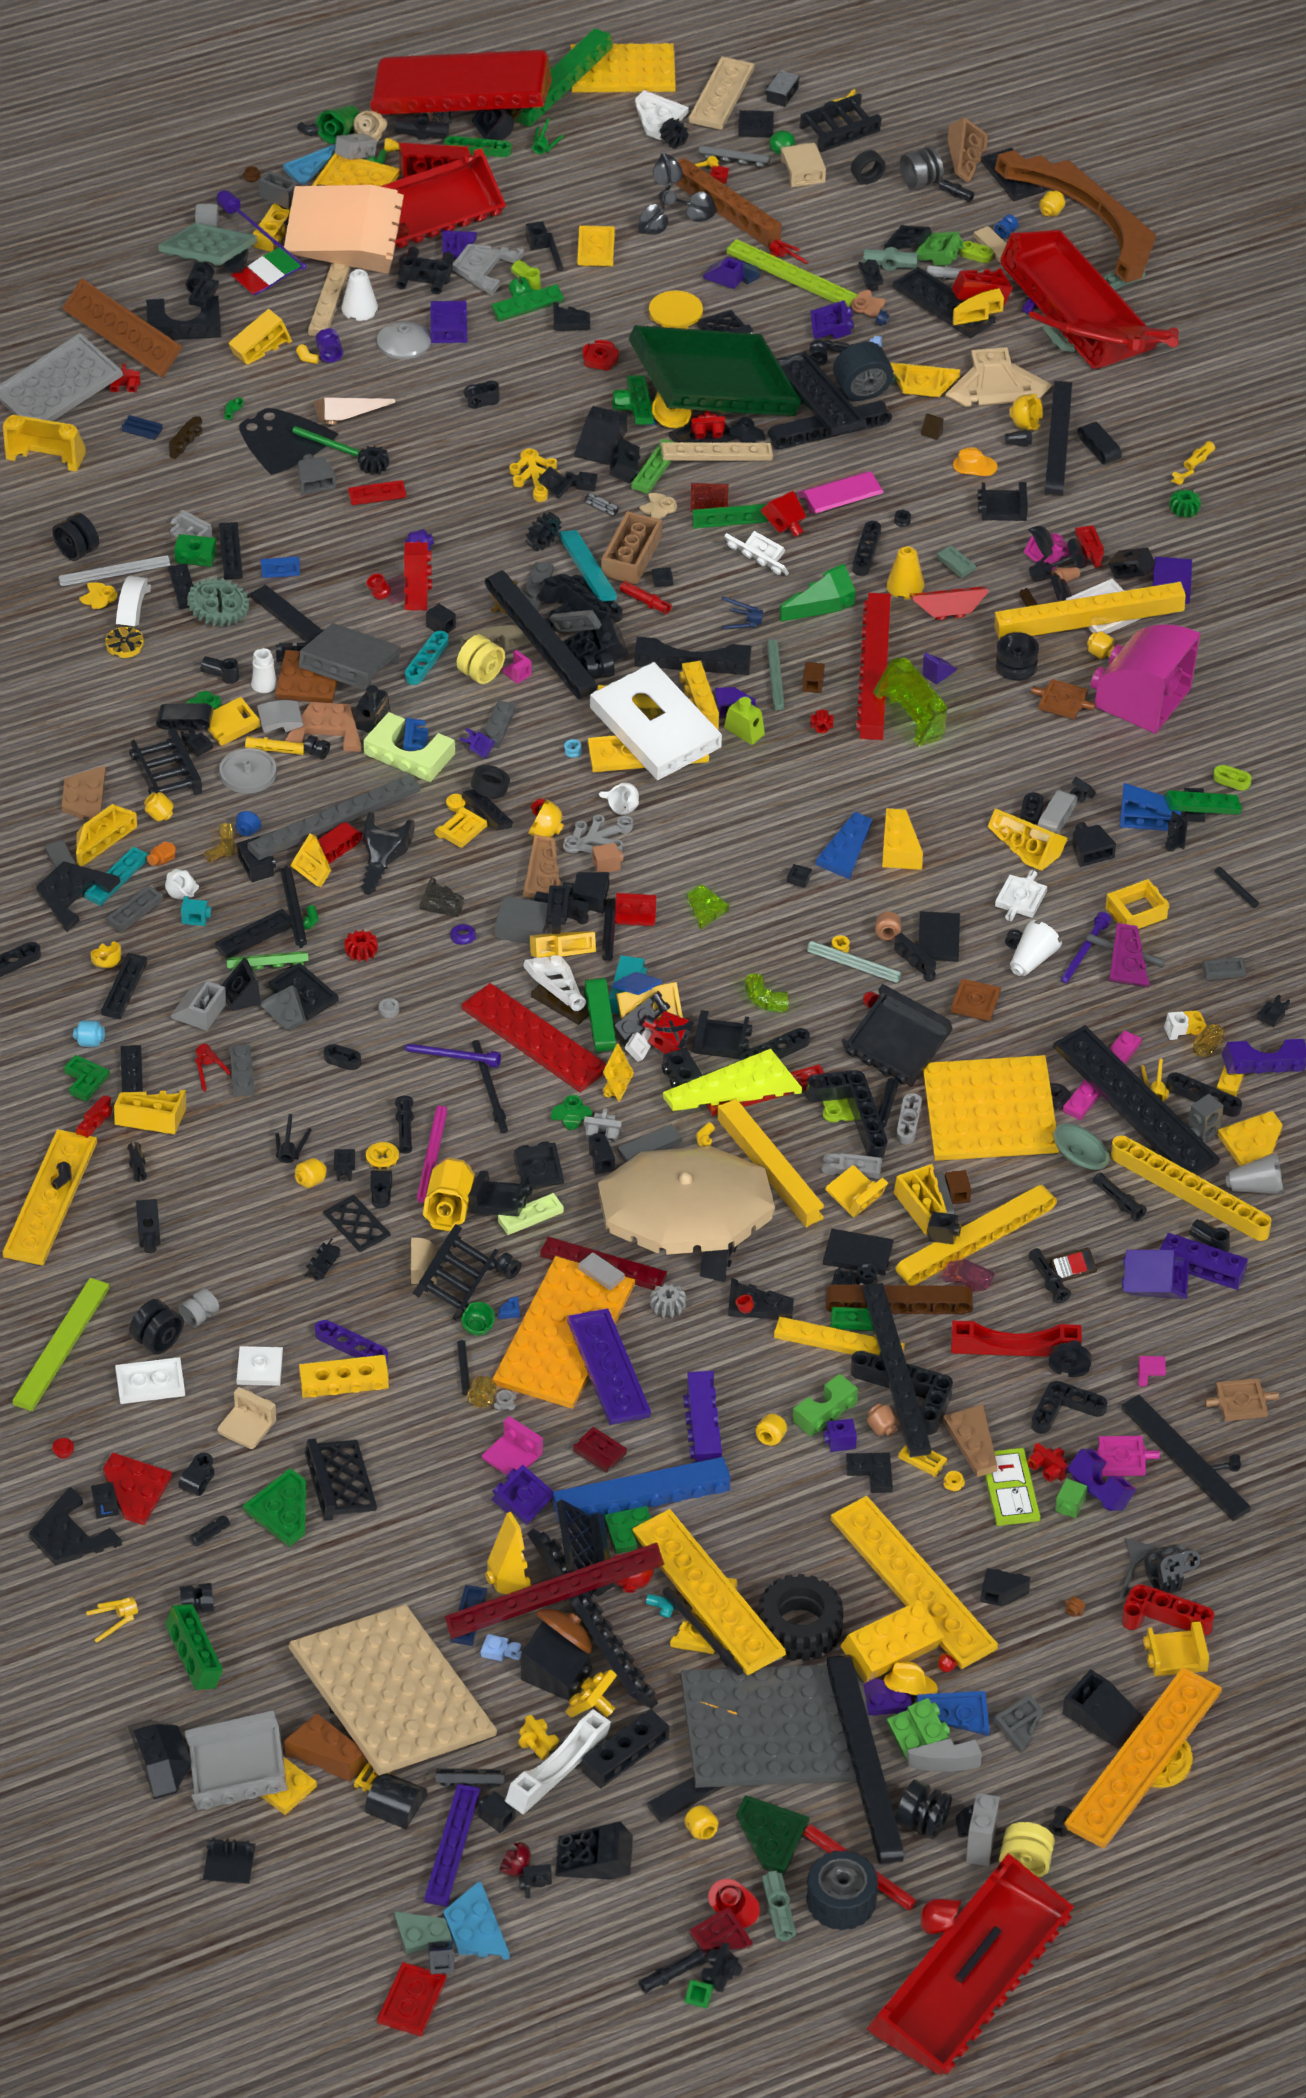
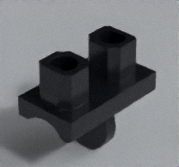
M868 259L865 263L858 262V268L867 290L877 291L879 285L883 284L878 262Z
M722 1943L720 1949H710L708 1962L714 1966L713 1968H703L701 1973L703 1982L714 1985L717 1992H724L727 1980H731L733 1976L741 1975L743 1970L742 1965L738 1963L739 1958L729 1951V1943Z

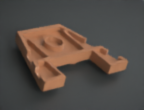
M311 702L302 714L304 726L291 730L285 741L304 743L305 734L345 736L344 751L361 752V742L350 704Z

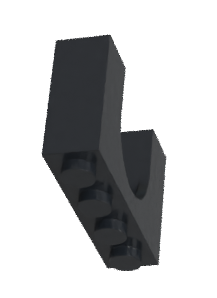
M218 295L212 297L206 308L201 307V312L197 317L187 321H178L168 317L165 312L164 299L146 300L147 323L172 340L221 337Z

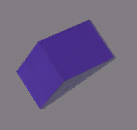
M925 652L922 675L936 685L956 671L957 668L946 660Z

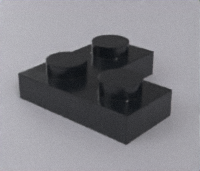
M890 1452L846 1453L847 1476H869L870 1493H891L893 1491Z

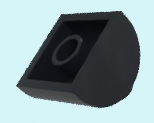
M506 109L479 110L471 119L484 139L504 140L511 134L514 128V120Z
M390 1773L378 1775L369 1791L365 1813L407 1829L427 1797V1789Z

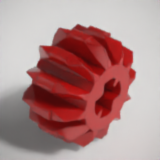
M364 929L359 932L355 930L354 933H348L344 941L346 956H349L351 961L357 959L358 962L361 960L367 962L369 958H374L378 950L376 935H373L371 931L365 932Z

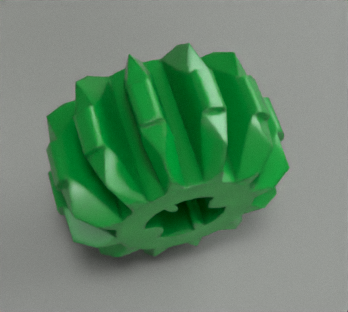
M1186 488L1183 491L1178 489L1177 492H1173L1169 500L1172 514H1176L1177 517L1182 516L1184 519L1198 515L1201 507L1199 493H1194L1193 490L1187 491Z

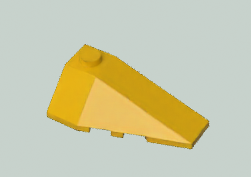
M996 808L988 824V827L1025 864L1041 871L1061 856L1067 841V837Z
M508 1512L505 1516L487 1561V1572H485L488 1583L490 1585L493 1584L496 1591L503 1594H510L531 1586L530 1578L525 1577L524 1569L528 1567L522 1553L524 1544L521 1528L511 1512Z

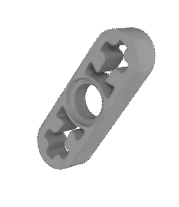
M914 1093L904 1096L897 1127V1140L905 1145L911 1144L915 1140L921 1112L922 1099ZM911 1103H914L913 1109L909 1108ZM907 1116H911L914 1118V1120L906 1121L904 1120V1118ZM905 1129H909L908 1135H904Z

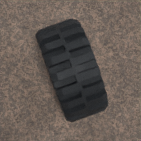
M798 1574L795 1577L788 1575L783 1580L779 1578L774 1581L773 1585L770 1584L765 1589V1593L761 1594L758 1604V1617L785 1648V1656L789 1657V1660L796 1661V1659H802V1661H809V1658L814 1657V1659L822 1657V1653H829L832 1650V1646H836L839 1642L843 1629L844 1607L842 1606V1599L837 1595L835 1588L829 1587V1583L823 1579L819 1581L818 1577L812 1575L805 1577V1574ZM804 1610L815 1614L819 1619L811 1624L796 1625L786 1621L782 1616L790 1611Z

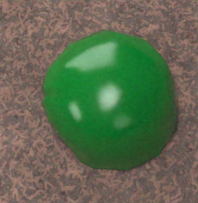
M779 130L771 136L769 145L771 151L781 154V147L795 146L796 140L792 133Z
M481 1301L470 1303L461 1317L462 1328L468 1334L477 1337L487 1334L495 1321L494 1310L489 1304Z

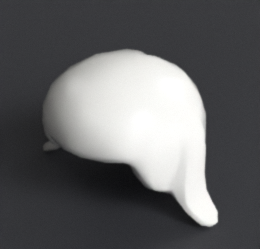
M620 783L610 791L599 793L600 797L608 799L612 810L620 815L633 812L639 804L638 790L631 783Z

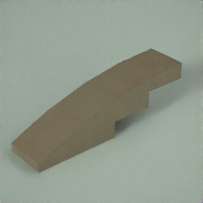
M516 624L486 628L461 635V648L471 637L478 634L485 636L492 643L502 647L505 652L531 643Z

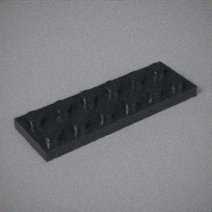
M920 267L915 268L893 282L895 290L970 339L996 323V317L988 314V319L953 325V310L964 301L957 299L952 288Z

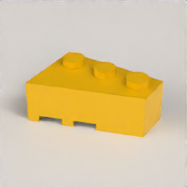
M268 309L228 344L233 354L248 365L265 356V352L271 349L274 351L279 349V345L284 342H292V339L283 320Z
M886 808L882 867L922 870L923 852L907 811L905 809Z
M933 1164L896 1176L894 1188L895 1196L925 1235H928V1224L933 1211L947 1213L942 1194L939 1192L938 1180L933 1172Z

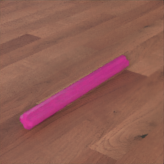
M438 1105L435 1110L417 1193V1201L419 1203H425L432 1169L436 1166L447 1115L446 1106Z

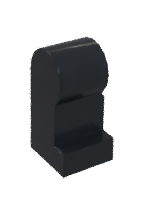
M601 1133L592 1134L589 1137V1154L593 1157V1171L595 1175L614 1171L615 1156L606 1136Z

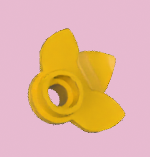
M88 583L87 586L90 593L79 598L83 604L91 605L92 609H100L117 599V591L113 586H105L103 583Z

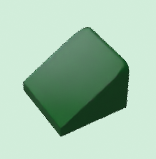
M690 1979L684 2003L707 2009L714 1986Z

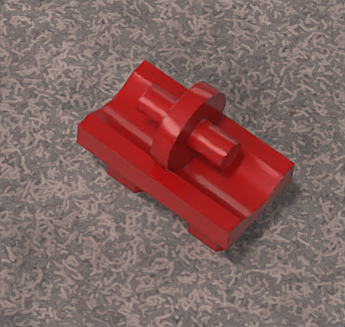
M122 364L123 376L109 384L110 392L120 391V385L127 386L128 392L136 393L138 386H141L140 371L127 369V365Z
M705 410V414L698 415V418H692L691 432H694L696 439L705 438V431H712L714 438H721L723 436L725 416L717 417L716 414H710L709 411Z
M1039 1442L1036 1443L1033 1447V1453L1028 1458V1466L1033 1470H1037L1042 1466L1044 1468L1042 1475L1048 1482H1052L1055 1479H1059L1062 1482L1066 1478L1067 1460L1063 1458L1064 1450L1060 1447L1055 1450L1051 1448L1046 1449Z

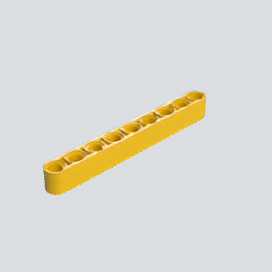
M1116 1136L1112 1140L1111 1158L1114 1162L1257 1241L1268 1239L1271 1218L1266 1213L1126 1136Z
M1038 1185L963 1226L960 1236H956L954 1245L934 1242L900 1261L895 1271L908 1285H917L1049 1212L1055 1207L1057 1199L1043 1185Z

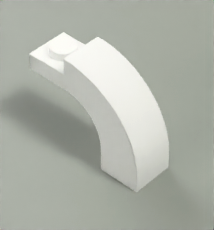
M128 576L126 578L119 598L116 624L139 625L143 597L151 590V585L147 584L148 578Z

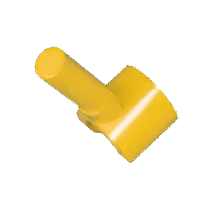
M710 156L707 161L694 165L697 167L709 165L712 168V166H719V161L715 156Z
M1194 470L1182 474L1176 471L1173 472L1172 476L1174 478L1171 482L1182 485L1186 477L1194 474Z

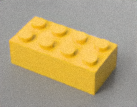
M921 1600L848 1634L841 1644V1648L846 1655H851L855 1670L862 1681L866 1683L893 1670L896 1662L912 1661L936 1649L944 1636Z

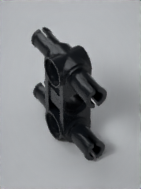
M410 247L407 256L399 260V277L396 281V287L405 289L409 280L432 284L431 292L436 295L440 294L443 286L447 285L451 280V264L454 260V255L451 252H445L441 261L419 258V249Z

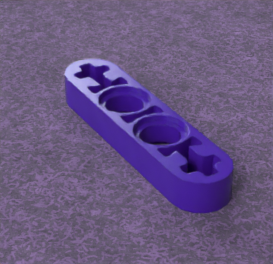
M321 1320L316 1323L315 1336L319 1341L355 1358L385 1355L386 1363H388V1350L385 1347L331 1321ZM339 1337L348 1338L346 1342L337 1341ZM363 1345L366 1347V1349L363 1351H358L355 1349V1347Z

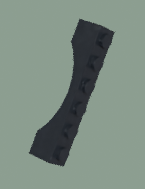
M637 637L634 666L644 667L655 662L659 668L682 670L683 663L701 661L705 672L749 675L752 645L731 644L717 650L694 652L671 647L657 638Z

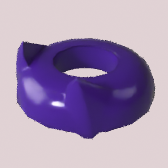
M459 924L452 928L450 938L455 944H469L476 939V931L468 924ZM461 930L468 931L465 935L458 934Z

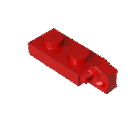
M1094 525L1075 528V535L1087 559H1091L1094 568L1102 567L1101 561L1102 557H1104V548Z
M103 1095L84 1114V1120L76 1127L77 1135L88 1138L101 1126L106 1118L111 1116V1097Z

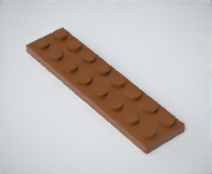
M82 278L62 308L161 377L165 376L183 347Z

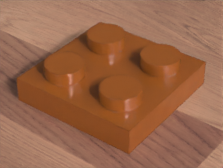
M961 979L951 1006V1013L991 1021L1001 993V987Z

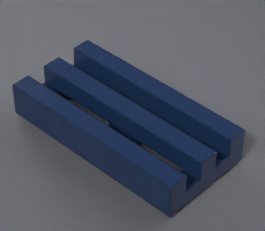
M131 415L127 417L128 420H125L121 426L123 432L156 440L163 429V424Z

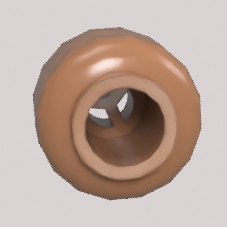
M891 911L879 914L875 921L877 936L884 941L895 940V936L901 933L900 917Z
M877 1404L867 1413V1424L876 1435L883 1436L886 1434L889 1437L898 1430L896 1427L899 1423L898 1416L889 1405Z

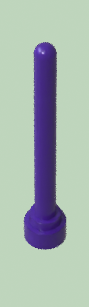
M1098 912L1094 918V927L1090 934L1098 936L1101 930L1108 928L1112 922L1111 916L1106 912ZM1084 941L1061 977L1063 983H1067L1093 943Z
M406 1044L405 1050L408 1052L485 1062L486 1065L492 1068H499L501 1063V1053L497 1051L481 1054L416 1044Z

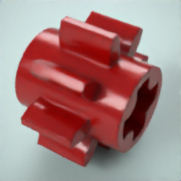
M817 710L815 715L811 714L810 727L815 728L817 733H827L829 728H833L834 715H829L828 710Z

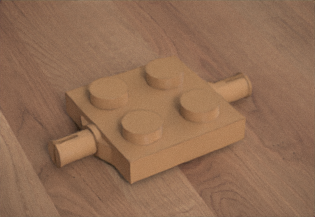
M1259 1378L1216 1382L1218 1396L1215 1398H1205V1406H1219L1222 1410L1224 1421L1263 1418L1268 1415L1266 1401L1279 1400L1278 1391L1265 1392L1261 1387Z

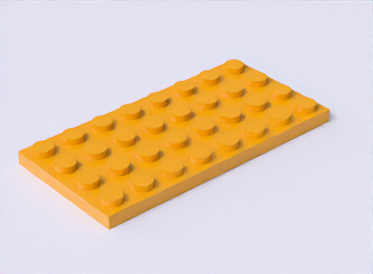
M555 1256L492 1379V1384L573 1409L589 1378V1374L568 1325V1316L608 1308L616 1324L635 1286V1279L624 1276V1279L610 1291L578 1269V1262Z

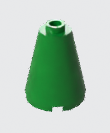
M353 105L323 111L316 119L319 136L329 144L336 143L337 136L348 135L351 131L359 110Z

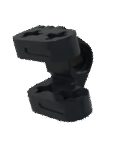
M1177 1544L1151 1550L1144 1558L1147 1577L1152 1587L1169 1594L1181 1591L1184 1579L1183 1572L1196 1569L1201 1562V1557L1197 1551L1186 1549ZM1188 1554L1190 1556H1193V1559L1190 1560V1564L1186 1562L1188 1559ZM1155 1556L1160 1557L1157 1560V1565L1152 1563V1561L1156 1559Z

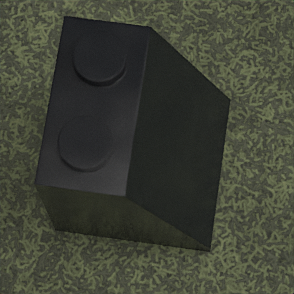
M544 1621L541 1622L521 1652V1680L567 1701L571 1699L573 1694L579 1692L584 1677L588 1678L592 1670L590 1655Z

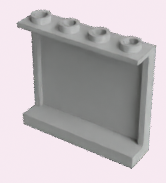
M274 1710L185 1730L186 1739L190 1747L194 1786L192 1798L197 1810L210 1809L223 1804H232L237 1801L254 1799L258 1796L276 1794L287 1790L280 1723Z

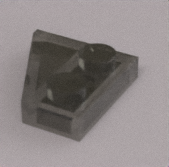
M431 877L421 900L420 910L459 917L464 905V897L452 892L447 886H440L436 883V879Z

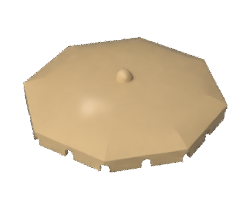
M712 1146L642 1151L598 1182L599 1199L606 1229H610L611 1234L630 1242L633 1241L634 1236L637 1239V1245L658 1254L660 1248L666 1249V1255L691 1253L695 1245L701 1246V1252L728 1249L730 1242H733V1246L736 1247L751 1235L752 1227L753 1230L757 1231L769 1222L775 1210L765 1168Z

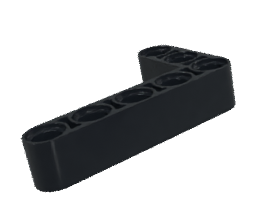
M858 1070L811 1075L807 1080L805 1089L806 1099L812 1102L847 1099L866 1155L883 1159L888 1140L864 1073Z
M856 1351L851 1357V1375L854 1378L889 1388L883 1363L879 1355L866 1351ZM907 1364L916 1396L925 1398L921 1408V1415L927 1435H932L938 1431L952 1398L953 1380L948 1375Z

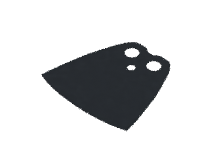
M265 408L259 411L256 417L246 419L239 425L240 433L247 446L271 475L298 465V462L303 460L305 455H315L326 447V445L294 434L292 431L295 426L331 440L338 436L337 432L316 422L275 408ZM266 413H273L275 418L266 420L263 416ZM249 423H255L258 425V428L250 431L246 426ZM271 426L273 429L267 430L266 427Z

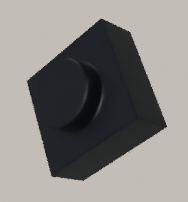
M671 567L652 569L654 587L673 586Z
M793 864L787 876V883L805 888L812 876V869Z

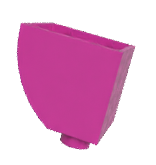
M1153 625L1136 632L1125 646L1117 644L1110 655L1108 668L1105 669L1100 666L1092 677L1090 686L1097 690L1095 707L1156 734L1192 687L1201 633L1176 625Z

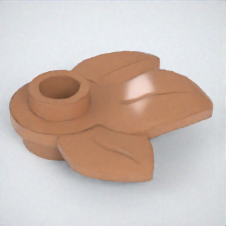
M865 290L861 291L858 297L852 301L851 308L857 313H865L868 316L877 317L886 300L872 297L871 291Z

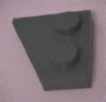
M293 985L261 1001L260 1005L289 1031L307 1023L297 989Z

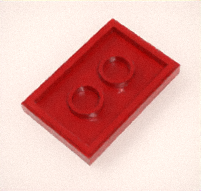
M402 1962L378 2015L377 2023L422 2037L445 1985L447 1975L442 1973L430 1974L429 1969Z

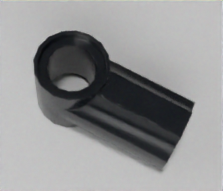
M207 656L202 659L201 672L222 677L223 681L227 684H234L239 681V669L236 659L226 658L222 661Z
M1201 1219L1193 1222L1189 1235L1208 1246L1229 1252L1230 1232L1227 1229L1215 1228Z

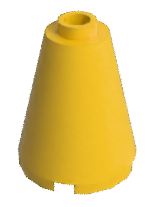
M906 546L900 548L887 580V590L896 598L902 596L908 600L911 599L910 593H922L925 584L917 551L912 547Z

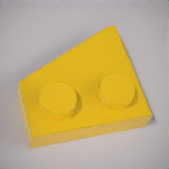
M310 833L290 866L316 886L322 887L331 872V868L317 837Z

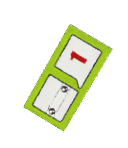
M1024 1448L994 1451L997 1472L986 1474L985 1480L996 1526L1040 1521V1513Z

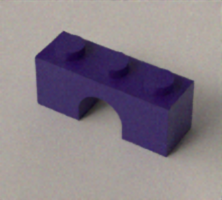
M1080 1449L1067 1469L1073 1474V1479L1078 1483L1086 1485L1088 1488L1087 1492L1097 1497L1105 1509L1109 1511H1123L1136 1492V1489L1122 1476H1110L1105 1483L1102 1479V1470L1107 1462L1093 1449Z

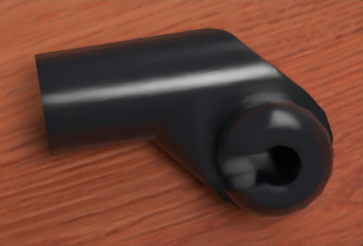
M300 122L297 126L298 130L308 136L318 135L319 128L318 125L316 126V123L306 125Z
M65 1161L58 1163L56 1167L59 1176L51 1182L55 1190L60 1189L72 1178L71 1166Z
M974 1805L965 1807L956 1815L959 1837H967L969 1835L968 1825L971 1823Z

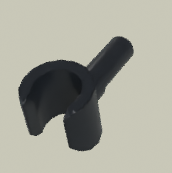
M1233 1454L1229 1457V1462L1211 1467L1215 1471L1229 1469L1237 1472L1241 1468V1457L1238 1454Z

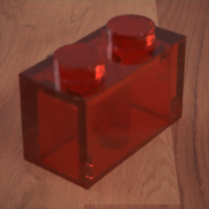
M691 483L690 512L697 509L728 507V484Z

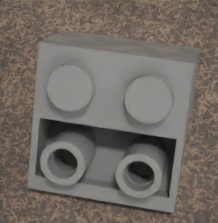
M205 981L190 988L171 1014V1018L207 1031L226 1005L225 987Z

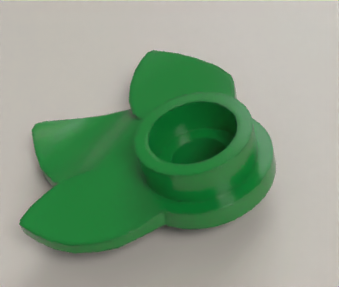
M201 691L197 693L196 697L188 699L186 703H205L212 706L215 710L221 707L222 701L218 695H212L209 691Z
M568 1095L563 1104L555 1106L551 1112V1120H563L564 1126L569 1130L577 1129L585 1116L592 1117L590 1107L583 1105V1101L577 1095Z

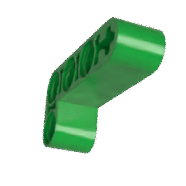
M606 978L585 979L584 998L586 1000L585 1005L588 1006L595 1053L613 1051L616 1046Z

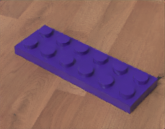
M609 1309L568 1316V1325L609 1425L649 1418L651 1410Z

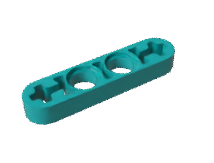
M436 631L430 636L406 668V683L417 685L422 682L448 647L449 638L446 632ZM429 650H434V651H436V652L433 653V654L427 653V651H429ZM420 662H425V663H427L426 665H423V666L418 665V663H420Z

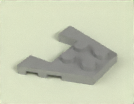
M468 244L452 264V270L490 295H493L500 287V280L488 277L489 272L500 259L511 263L521 260L524 256V249L517 248V251H511L509 247L491 249V246Z

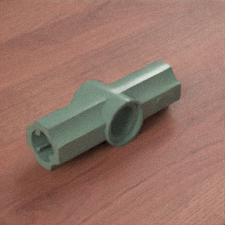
M888 247L884 251L864 249L863 263L868 259L876 260L879 266H882L887 271H893L896 268L915 269L917 268L918 253L899 252L893 247Z
M771 1871L762 1876L768 1904V1915L772 1921L775 1938L781 1941H788L796 1936L789 1906V1896L786 1893L782 1873Z

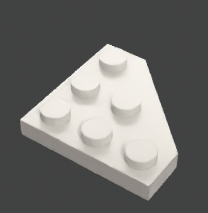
M645 90L635 99V106L646 135L662 140L659 130L664 121L672 117L674 119L679 118V121H681L688 114V107Z

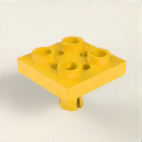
M610 1669L604 1673H597L593 1679L587 1678L580 1686L582 1688L580 1693H576L569 1700L570 1706L565 1712L572 1718L594 1706L605 1718L614 1711L615 1706L602 1694L617 1675Z

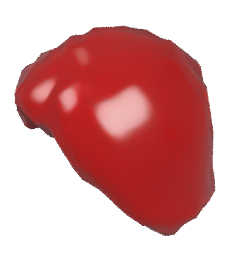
M940 1898L932 1899L926 1903L921 1913V1927L924 1932L935 1935L952 1928L955 1925L954 1919L961 1905V1899Z

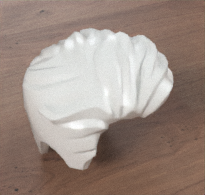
M172 870L168 873L165 883L168 894L178 900H183L184 896H188V898L194 897V893L199 888V885L196 884V881L187 870Z

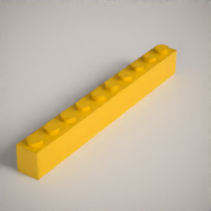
M1181 582L998 611L995 612L994 628L999 640L1002 636L1013 632H1022L1034 636L1092 625L1181 612L1185 610L1186 595Z

